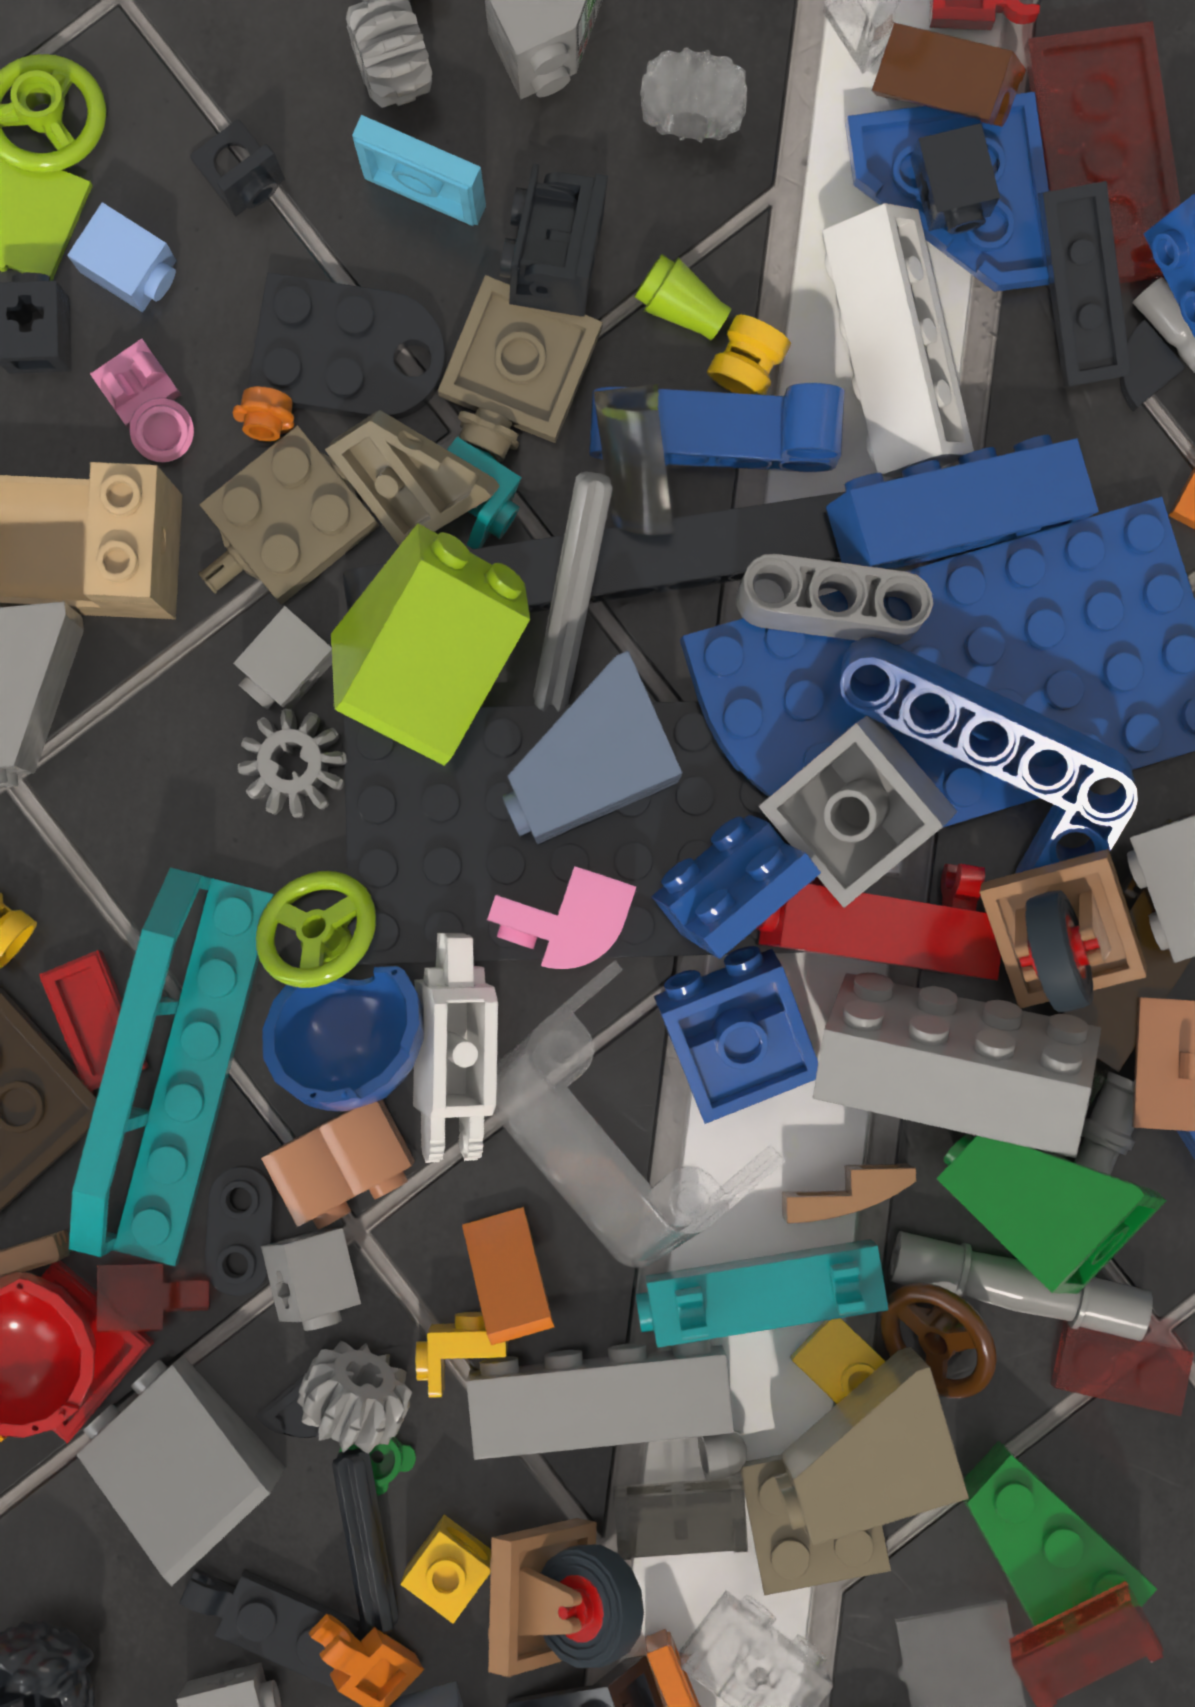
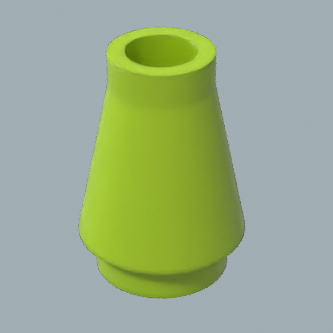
M663 254L656 260L634 295L636 299L646 305L644 312L700 333L710 341L718 333L732 308L721 302L679 257L673 262Z

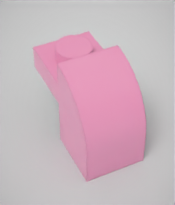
M574 866L558 916L495 895L487 920L500 924L497 934L498 938L534 949L537 937L549 941L541 966L554 969L577 968L595 961L615 943L624 926L636 886Z

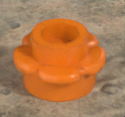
M250 387L243 391L241 405L234 406L233 417L238 422H243L242 430L247 436L260 441H276L280 438V434L288 433L294 428V416L291 413L293 401L287 394L273 388Z

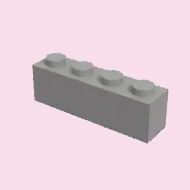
M710 1339L672 1345V1350L650 1353H647L646 1344L643 1343L616 1345L608 1348V1357L583 1359L581 1350L555 1351L544 1354V1364L519 1366L518 1357L489 1358L480 1361V1370L469 1371L466 1381L474 1460L734 1433L726 1353L723 1345L711 1346Z

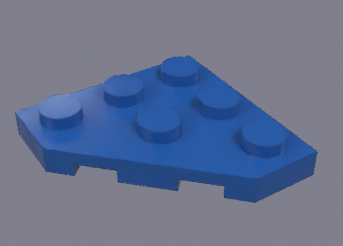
M1035 92L1016 94L1009 116L1003 127L927 106L847 116L845 128L853 185L879 205L887 203L918 209L925 240L994 292L1050 285L1038 193L1048 192L1049 189ZM981 123L1000 199L991 216L985 218L986 223L979 228L959 234L948 233L947 227L929 231L910 159L917 140L921 137Z

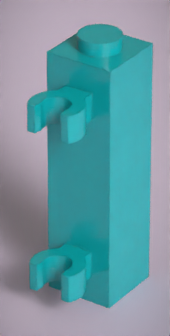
M871 1239L645 1275L648 1292L635 1294L641 1332L654 1331L657 1348L888 1310L878 1245Z

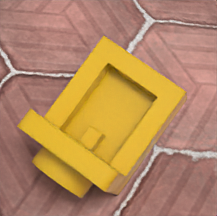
M482 1312L455 1314V1323L431 1324L427 1332V1341L416 1342L417 1381H428L429 1398L442 1397L445 1390V1359L506 1357L508 1341L491 1345Z

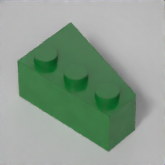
M998 1440L963 1479L969 1499L963 1501L1044 1644L1055 1667L1070 1687L1155 1593L1157 1588L1131 1561Z

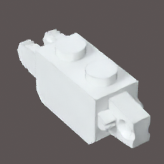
M437 933L436 967L425 968L424 979L415 980V990L423 1009L424 1040L414 1064L413 1106L421 1112V1148L425 1163L443 1160L445 1151V1118L459 1117V1148L464 1161L478 1160V1158L482 1157L484 1146V1116H492L496 1107L498 1000L495 988L485 983L484 967L473 966V937L465 933Z

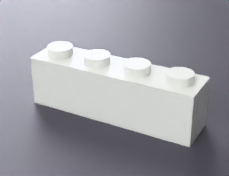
M884 203L823 229L822 233L827 251L825 253V267L829 277L834 282L840 308L839 328L843 338L848 343L854 369L853 389L857 399L862 404L868 430L866 440L867 451L872 462L876 465L877 473H882V476L903 477L901 471L910 466L930 460H939L942 467L958 461V458L965 454L973 452L972 440L919 210Z

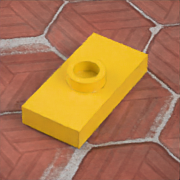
M842 1318L823 1321L790 1356L791 1360L836 1404L886 1362Z

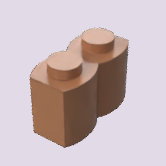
M383 1099L363 1107L348 1110L274 1149L261 1158L297 1227L313 1220L317 1230L350 1213L351 1209L347 1203L349 1199L367 1190L370 1191L374 1199H377L408 1182L403 1171L411 1167L415 1162Z

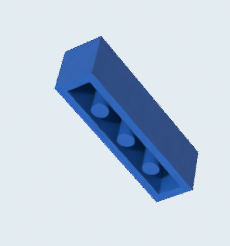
M1041 435L1014 445V453L997 456L995 447H988L959 457V465L941 469L939 460H930L902 470L903 478L884 482L882 473H872L846 482L844 484L846 493L826 506L841 562L892 570L997 545L1092 516L1099 512L1078 438L1053 444L1050 435Z

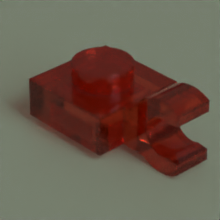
M163 1264L97 1265V1333L162 1331L163 1312L208 1311L209 1281L163 1283Z

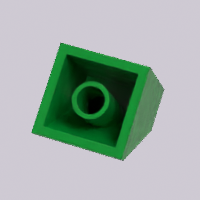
M972 1134L963 1136L947 1152L943 1162L948 1167L937 1178L1051 1293L1078 1294L1167 1201L1155 1190L1054 1154L986 1137H974Z

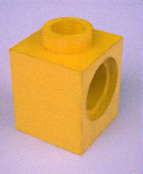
M444 1514L407 1564L401 1585L451 1623H454L489 1576L491 1549Z

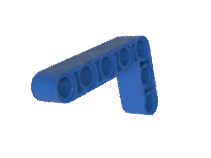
M876 637L861 638L852 643L845 651L841 666L840 689L841 695L850 707L1053 803L1016 868L1015 874L1109 849L1110 852L1132 815L1138 800L1133 769L1125 755L1112 747L884 639ZM872 664L882 668L888 676L879 684L867 685L858 681L853 673L863 665ZM924 693H934L944 698L947 703L942 709L927 713L917 709L912 702L916 697ZM986 721L997 722L1005 728L1002 735L993 740L979 739L971 732L976 725ZM1046 749H1052L1064 755L1063 759L1052 767H1039L1030 761L1035 753ZM1111 777L1122 783L1115 792L1107 795H1099L1089 790L1094 781L1100 778ZM1071 832L1084 833L1090 837L1086 844L1078 848H1068L1058 843L1062 836Z

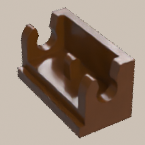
M894 22L872 92L876 96L903 100L1003 127L1009 116L1019 84L1023 81L1026 69L1011 50Z

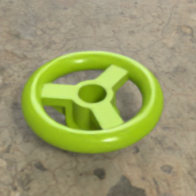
M35 54L14 60L0 70V157L17 168L31 172H55L78 163L94 149L105 127L106 104L100 86L85 68L62 56ZM72 83L82 92L87 105L85 126L75 140L62 122L65 106L64 97ZM12 87L10 94L12 102L1 104L4 95ZM39 104H49V107L45 110L33 111ZM28 125L34 131L45 133L57 151L35 153L21 149L6 137L1 127Z
M336 871L312 872L298 877L283 886L268 902L257 925L256 949L265 970L281 983L298 988L322 986L348 973L365 955L375 933L376 910L369 892L358 880ZM319 890H334L347 896L325 911L315 909L306 913L292 906L302 896ZM357 916L356 929L352 937L348 925ZM278 923L295 930L298 939L301 941L302 955L300 968L293 967L284 962L276 950L275 933Z

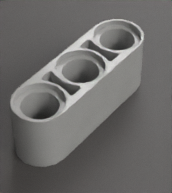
M766 554L755 559L746 569L736 593V605L741 616L747 622L761 628L856 641L861 638L876 637L897 645L910 640L929 617L933 606V598L927 583L918 575L909 572L781 554ZM764 579L774 581L781 587L784 593V600L779 603L762 601L756 595L753 583ZM824 588H833L840 591L848 602V610L844 612L828 610L822 605L818 591ZM887 597L903 599L911 609L912 619L908 621L893 619L887 614L883 599Z

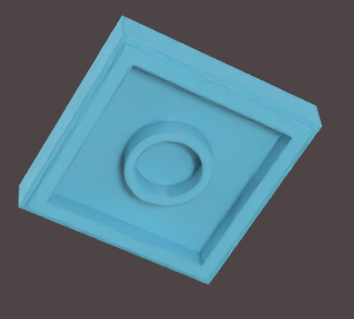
M360 116L352 137L363 176L366 180L471 226L474 224L478 225L486 208L480 166L368 117Z

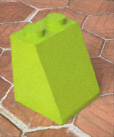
M417 523L331 633L334 709L445 766L455 753L530 621L525 583L508 566L501 563H494L492 565L470 553L467 547L453 535L444 532L437 534Z

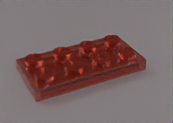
M1153 21L1028 38L1024 51L1030 91L1035 92L1049 191L1107 181L1120 284L1157 279L1161 276L1164 278L1143 233L1178 207L1181 202Z

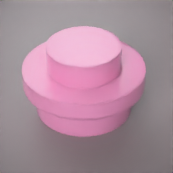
M168 398L150 399L141 404L131 418L130 437L132 443L141 455L152 461L169 462L176 460L189 449L193 440L194 428L192 419L187 410L174 400Z

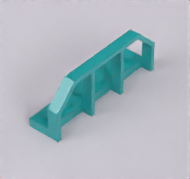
M170 867L141 931L72 1191L70 1250L97 1257H102L114 1250L171 1266L179 1264L259 962L256 949L257 925L263 910L275 894ZM199 888L208 890L180 999L176 1000L161 996L175 943ZM175 1014L150 1111L133 1107L132 1104L155 1017ZM146 1126L118 1233L107 1232L109 1191L124 1134Z

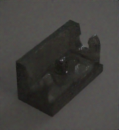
M741 1477L713 1481L692 1480L613 1486L617 1551L624 1560L639 1557L733 1551L734 1553L748 1552L745 1493Z

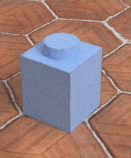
M103 202L67 255L81 274L142 313L151 299L159 301L166 294L176 273L173 266L177 260L166 242Z

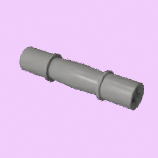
M900 1231L896 1237L890 1259L888 1274L890 1282L902 1285L912 1283L938 1285L956 1293L960 1297L965 1296L1016 1312L1066 1320L1069 1328L1073 1329L1082 1327L1141 1341L1147 1332L1151 1319L1153 1297L1150 1290L1093 1277L1078 1294L1051 1293L1018 1259L974 1252L971 1245L967 1243L957 1245Z

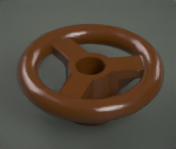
M912 1283L894 1291L887 1299L888 1310L881 1312L880 1319L882 1338L890 1357L898 1350L907 1348L900 1331L901 1319L918 1335L920 1346L926 1353L925 1363L931 1369L938 1396L954 1399L967 1398L986 1388L994 1375L997 1355L991 1332L980 1314L962 1297L938 1285ZM923 1302L935 1306L932 1309L916 1306L914 1303ZM976 1348L977 1362L974 1371L969 1376L961 1379L947 1378L948 1360L956 1352Z

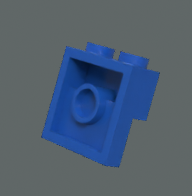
M750 814L744 819L742 817H735L723 824L711 837L713 845L695 860L688 858L673 866L661 880L663 887L651 896L682 936L718 959L723 957L821 873L806 852L784 843L770 823Z
M756 946L740 948L725 957L724 968L705 976H701L697 970L680 972L670 977L664 983L665 992L654 996L704 1124L816 1080L818 1060L784 968L773 949L761 953L760 948Z

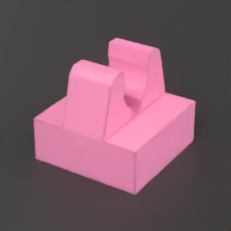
M140 339L90 373L129 430L134 412L144 402L154 398L175 400L181 396L143 339Z

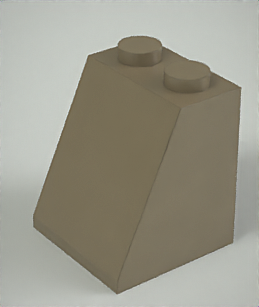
M911 1347L898 1350L784 1450L781 1456L786 1473L775 1476L786 1515L789 1517L792 1529L804 1526L812 1546L969 1499L931 1369Z

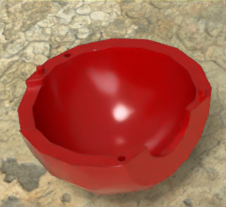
M16 1272L0 1278L1 1436L25 1438L55 1429L79 1409L93 1380L95 1371L96 1339L85 1310L62 1286L28 1272Z

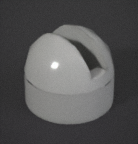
M737 1432L698 1437L700 1461L707 1481L733 1476L745 1464L747 1447L743 1438Z

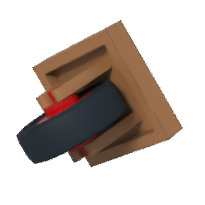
M1109 849L982 882L979 892L1020 1008L1050 1002L1052 1007L1058 1012H1068L1084 1008L1092 1003L1093 990L1147 976V965Z
M574 1518L492 1537L488 1672L510 1677L561 1661L576 1668H600L612 1664L631 1651L642 1629L644 1618L642 1591L632 1568L617 1552L596 1544L597 1522Z

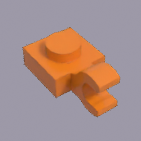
M326 1614L308 1632L312 1639L325 1647L319 1655L325 1663L334 1668L329 1675L337 1691L363 1707H390L424 1671L414 1652L386 1634H383V1632L375 1627L360 1641L337 1618Z

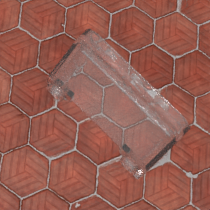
M614 960L497 1060L496 1107L493 1115L615 1259L626 1266L641 1268L652 1265L710 1227L786 1161L770 1144L722 1186L719 1185L711 1174L701 1168L692 1166L680 1167L671 1171L653 1187L646 1181L567 1088L588 1069L594 1054L591 1034L574 1012L623 971Z

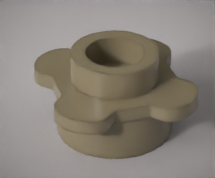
M477 408L475 415L460 411L458 419L461 420L460 427L462 430L459 438L468 444L488 452L497 462L504 461L508 449H518L520 444L516 441L518 434L510 429L512 422L506 417L484 408Z

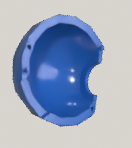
M399 966L374 967V976L363 980H351L340 977L328 984L312 988H298L286 985L273 1000L262 1028L263 1059L275 1083L304 1104L327 1111L353 1110L386 1098L406 1079L412 1070L424 1040L423 1009L419 996L406 972Z

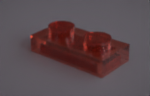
M1064 1322L1051 1385L1054 1388L1181 1416L1194 1352L1181 1347L1145 1339L1137 1341L1082 1327L1073 1329L1069 1328L1068 1322Z

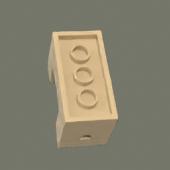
M91 462L90 479L0 475V608L65 602L80 615L176 619L183 495L157 465Z

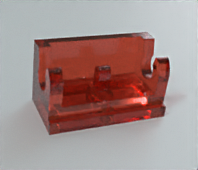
M1127 1581L1009 1639L1012 1666L1018 1677L1020 1676L1037 1707H1054L1057 1704V1700L1145 1656L1148 1657L1151 1663L1164 1657L1162 1651H1164L1162 1643Z

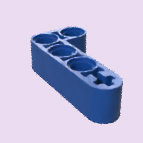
M823 383L790 385L786 388L784 396L633 387H602L595 389L592 393L589 455L597 459L617 462L792 472L831 471L836 468L842 454L845 391L839 386Z

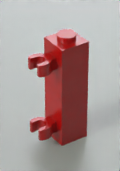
M967 864L944 865L941 877L942 906L862 893L843 908L822 881L816 877L757 927L758 930H761L759 944L970 978L998 980L1001 954L987 913L976 911L977 901L980 898V887L982 882L985 881V868Z

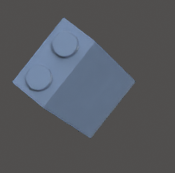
M629 651L615 656L508 775L514 791L503 795L502 798L519 836L532 831L536 843H542L679 782L682 771Z

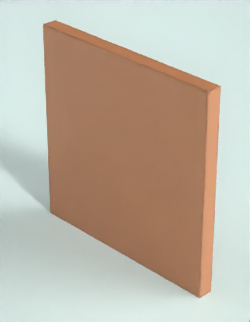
M1138 997L1132 1114L1133 1128L1195 1131V1001Z

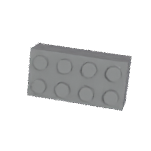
M846 973L824 1028L812 1099L1076 1158L1092 1087L1101 1027L1088 1025L1084 1020L1073 1015L1056 1014L1050 1017L1022 1011L1019 1006L1008 1001L991 1000L985 1003L961 998L951 990L942 987L928 986L920 989L896 984L890 978L877 973H861L859 975Z

